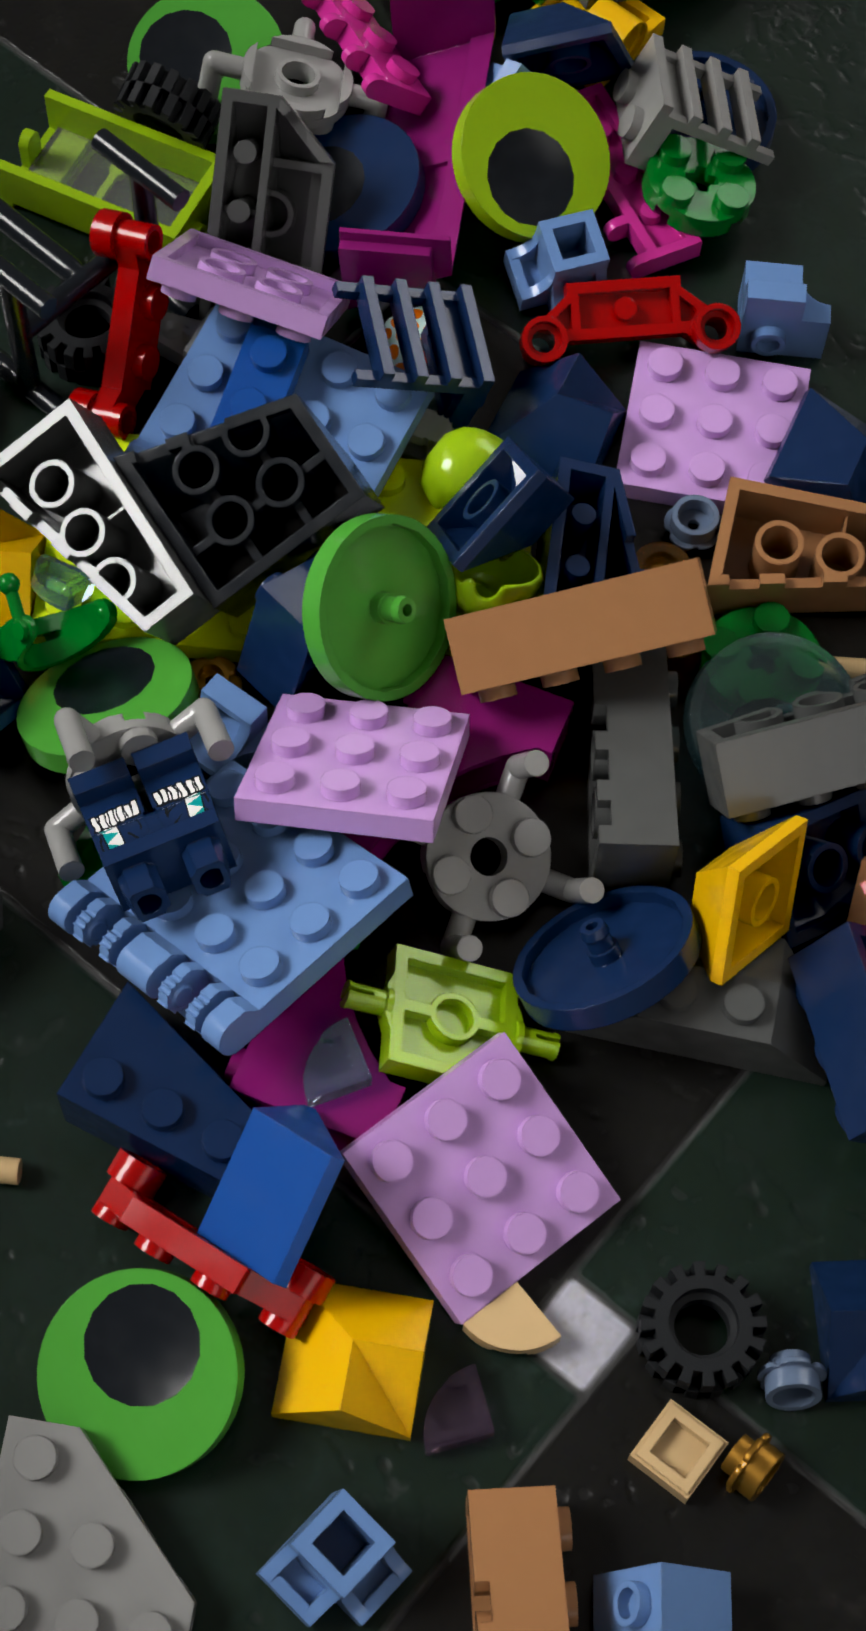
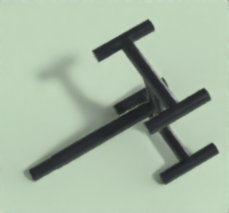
M103 128L94 135L91 141L92 149L129 176L134 220L159 225L156 198L175 212L185 207L190 197L188 190L109 130ZM0 198V232L63 280L60 285L49 293L0 254V303L12 355L11 357L0 348V378L48 415L66 400L41 381L33 337L114 271H118V262L114 259L95 255L83 265L78 258ZM169 297L167 310L173 314L196 319L198 317L199 305L196 302H185Z

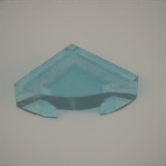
M47 554L41 555L37 559L31 580L34 592L45 602L63 612L91 598L95 586L90 582V578L79 568Z
M348 1017L327 1028L308 1057L303 1074L305 1101L309 1107L320 1105L372 1085L371 1073Z

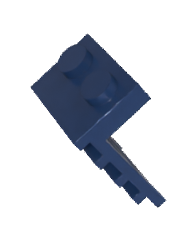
M362 275L358 283L335 281L332 287L334 298L357 301L372 370L355 369L351 376L353 386L435 392L439 416L444 415L445 418H449V422L453 423L452 428L454 430L460 427H467L478 408H481L485 403L486 396L495 383L472 285L460 284L455 292L441 290L439 282L428 281L424 289L410 288L406 279L395 278L391 286L377 285L374 282L373 276ZM379 302L390 304L405 373L395 372ZM413 305L422 306L426 325L420 335Z

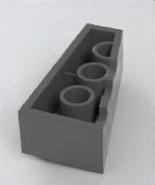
M68 398L0 453V495L18 515L41 532L65 559L73 562L90 578V582L144 632L177 645L220 611L213 608L113 459V457L125 453L102 417Z
M666 647L640 652L643 664L624 670L605 673L603 662L588 665V877L599 879L604 885V892L629 886H658L668 889L671 877H681L683 846L682 840L679 839L678 820L681 811L680 782H675L674 763H678L680 733L679 726L671 725L670 708H676L678 673L677 671H668Z
M866 674L849 679L850 692L845 694L840 692L813 691L796 697V700L792 702V712L783 714L780 708L766 707L696 731L709 804L729 819L733 818L736 822H753L770 816L772 813L771 808L794 802L798 806H812L832 799L833 791L852 786L856 789L866 790Z

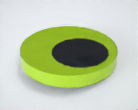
M519 72L502 77L474 95L463 109L454 130L452 164L458 188L474 215L495 233L507 239L525 243L534 235L539 221L593 209L595 213L600 206L610 176L608 141L594 109L576 89L566 82L538 72Z

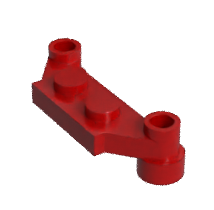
M102 208L94 216L90 227V247L96 256L114 259L118 262L102 384L99 391L78 387L72 391L69 398L102 417L115 438L126 440L128 434H132L136 426L137 413L135 407L144 391L151 390L152 379L155 377L160 363V353L157 345L161 320L167 312L169 296L161 292L162 284L148 280L146 276L152 255L162 249L163 232L157 224L133 220V217L128 212Z
M680 275L566 283L563 287L564 298L547 315L535 317L527 323L520 335L519 346L524 360L532 366L547 365L560 359L568 345L674 337L684 338L696 350L716 354L724 352L736 342L741 332V321L737 312L729 305L723 303L707 305L681 287ZM705 326H711L716 329L718 340H713L706 335ZM541 338L545 340L549 345V352L542 353L537 351L532 344V339Z
M120 1147L106 1171L111 1175V1178L93 1206L92 1213L120 1230L127 1231L130 1227L139 1233L134 1241V1245L155 1259L170 1264L175 1256L195 1269L190 1281L209 1294L224 1301L228 1299L231 1293L237 1294L262 1307L263 1309L258 1319L271 1329L290 1339H295L314 1304L322 1306L336 1282L332 1276L300 1257L287 1288L271 1283L197 1234L199 1228L156 1202L154 1198L168 1174L155 1164L128 1149Z

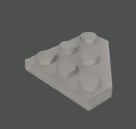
M9 1415L0 1455V1631H192L197 1606L196 1599L155 1541L156 1538L125 1491L121 1489L86 1431L80 1427Z

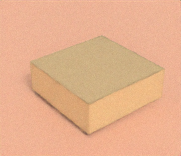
M670 1399L627 1460L682 1503L686 1504L729 1442L674 1400Z

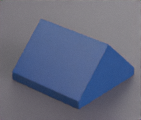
M306 1105L253 1108L197 1231V1234L271 1283L287 1288L345 1161L316 1109Z

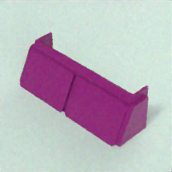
M390 0L392 32L397 40L395 47L404 59L408 60L420 72L418 79L432 99L421 116L389 105L385 119L404 130L415 145L424 166L425 193L419 211L404 232L339 227L340 243L338 255L343 282L358 283L361 276L366 275L373 276L374 282L377 285L391 286L395 278L406 279L410 288L424 289L428 281L436 282V279L452 275L465 199L461 195L453 171L452 140L457 121L463 109L474 95L485 88L487 84L496 34L495 0ZM350 300L348 309L358 307L356 300Z

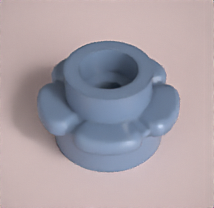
M687 495L679 499L673 508L669 509L666 513L664 528L667 532H670V541L676 547L685 551L692 549L703 551L716 544L721 515L716 504L709 498L701 495ZM688 524H695L699 528L695 530L690 529Z
M786 1349L772 1354L769 1357V1363L763 1365L757 1372V1380L760 1381V1387L765 1390L766 1402L775 1409L784 1411L803 1410L816 1405L822 1399L821 1382L827 1378L826 1368L819 1362L811 1364L810 1355L803 1350Z

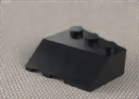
M297 394L227 417L224 423L196 433L189 434L185 432L165 439L164 444L139 453L131 451L113 457L213 608L237 618L256 604V591L267 577L276 572L285 573L304 563L315 551L320 549L334 530L348 520L359 515L378 513L385 508L350 456Z

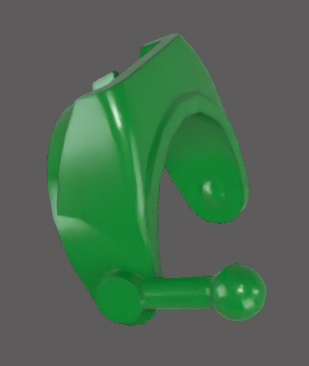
M4 573L0 576V591L6 595L12 619L0 627V659L15 661L17 666L23 671H42L82 655L105 638L117 622V608L113 602L106 598L33 619L24 613L18 593L20 587L18 577L13 573ZM43 636L46 639V642L33 644L36 637Z

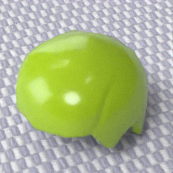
M460 427L443 435L427 455L422 465L420 484L430 504L436 509L445 507L504 440L484 429L475 427Z
M523 549L514 552L506 559L498 558L464 572H460L451 564L456 584V611L461 615L534 598L543 579L541 565Z

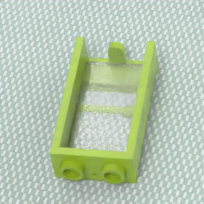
M50 88L44 95L49 123L47 131L41 139L37 131L25 128L22 131L18 142L21 167L0 159L1 199L13 208L18 205L90 234L93 218L102 208L128 212L134 220L129 176L91 147L94 135L99 130L105 128L190 193L187 204L178 212L173 211L156 198L158 223L163 232L162 248L191 228L207 234L215 153Z

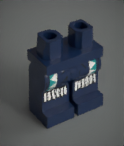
M187 732L131 753L154 810L151 813H146L123 757L67 779L123 911L131 909L137 919L142 922L165 914L171 905L168 894L191 884L194 885L197 894L210 896L229 888L231 885L230 869L237 866Z

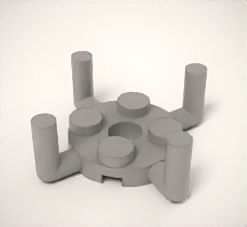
M301 17L295 22L292 35L273 36L270 45L257 49V42L247 50L244 57L217 50L208 51L203 57L198 88H206L212 93L211 98L218 99L223 76L238 79L241 90L281 95L315 135H324L332 131L334 123L345 114L348 106L364 109V115H373L384 119L389 106L368 98L361 85L353 83L351 70L346 65L344 70H342L332 60L334 51L314 40L316 26L313 20L308 17ZM288 79H296L305 84H297Z
M197 699L172 720L164 715L143 712L146 719L124 720L121 713L108 716L92 724L73 708L64 707L56 712L54 725L68 763L65 783L71 802L47 821L44 833L59 877L62 880L68 882L77 880L85 871L73 833L86 824L67 779L121 757L124 758L126 765L136 766L131 753L187 732L189 739L199 732L208 755L212 760L223 761L228 759L234 752V745L220 713L211 699ZM138 773L132 776V779L148 814L154 810Z
M540 750L512 755L505 764L496 792H479L466 795L447 805L434 843L412 841L421 845L420 861L422 870L426 874L429 885L433 890V895L440 905L451 912L440 944V951L444 956L467 962L477 960L482 954L483 946L476 936L471 935L476 921H499L519 916L536 900L540 893L569 904L597 903L604 896V885L599 879L594 877L573 878L550 869V830L527 805L520 801L527 779L541 776L549 768V759ZM482 838L493 841L498 846L501 854L498 868L488 876L477 872L470 858L472 847Z

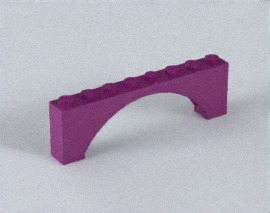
M446 654L428 681L419 689L403 698V704L408 705L410 708L420 709L427 706H437L445 708L449 712L470 714V736L446 806L461 797L498 785L507 760L515 754L533 750L544 752L549 759V768L546 773L536 776V778L548 782L570 732L574 701L519 681L515 682L517 695L480 703L478 692L461 695L453 658ZM342 833L381 860L400 841L399 839ZM344 958L250 1041L247 1049L242 1048L233 1054L228 1062L223 1081L251 1110L254 1107L306 1105L316 1109L339 1151L405 1103L406 1098L405 1087L390 1082L385 1073L379 1072V1063L368 1046L357 1022L354 1010L340 1007V1001L342 1000L340 996L346 982Z

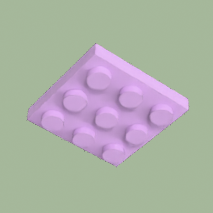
M192 228L152 255L146 279L162 284L161 292L169 297L185 302H195L197 297L214 302L219 304V313L228 318L248 323L253 322L254 317L277 325L276 332L279 335L302 343L311 342L312 337L321 340L348 309L350 299H339L333 296L332 287L335 281L339 280Z
M640 341L616 468L620 470L626 497L674 506L684 496L701 495L712 500L716 504L719 514H722L730 476L765 483L764 479L797 408L805 392L808 390L811 369Z
M315 693L282 694L234 796L235 820L434 843L470 736V714L449 712L447 709L437 706H427L419 709L386 705L378 700L365 699L354 702L327 699Z
M505 1032L494 1035L340 1150L345 1160L344 1166L450 1318L455 1324L460 1325L464 1324L621 1200Z

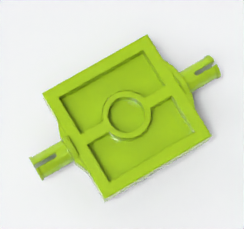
M399 943L394 946L387 956L386 981L383 990L347 980L341 992V1008L376 1015L381 1030L379 1072L430 1084L494 1035L502 1032L507 1034L519 1053L523 1052L553 1061L560 1049V1034L525 1026L518 1005V994L513 985V973L461 961Z

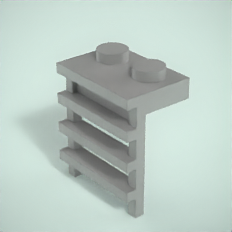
M653 33L630 69L626 68L620 73L613 90V99L617 104L619 119L618 135L622 140L625 164L645 170L649 158L654 157L671 130L674 129L769 166L775 158L774 152L771 149L760 146L761 136L754 101L757 102L762 95L761 87L750 83L747 70L738 68L734 75H730L722 71L719 59L710 56L705 64L693 60L692 48L681 45L677 53L665 49L662 36ZM697 79L701 81L708 125L702 123L704 119ZM725 90L729 91L737 136L731 134L733 129Z

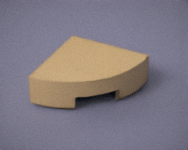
M518 1282L467 1320L462 1328V1331L481 1347L509 1354H537L553 1347L561 1339L560 1333Z

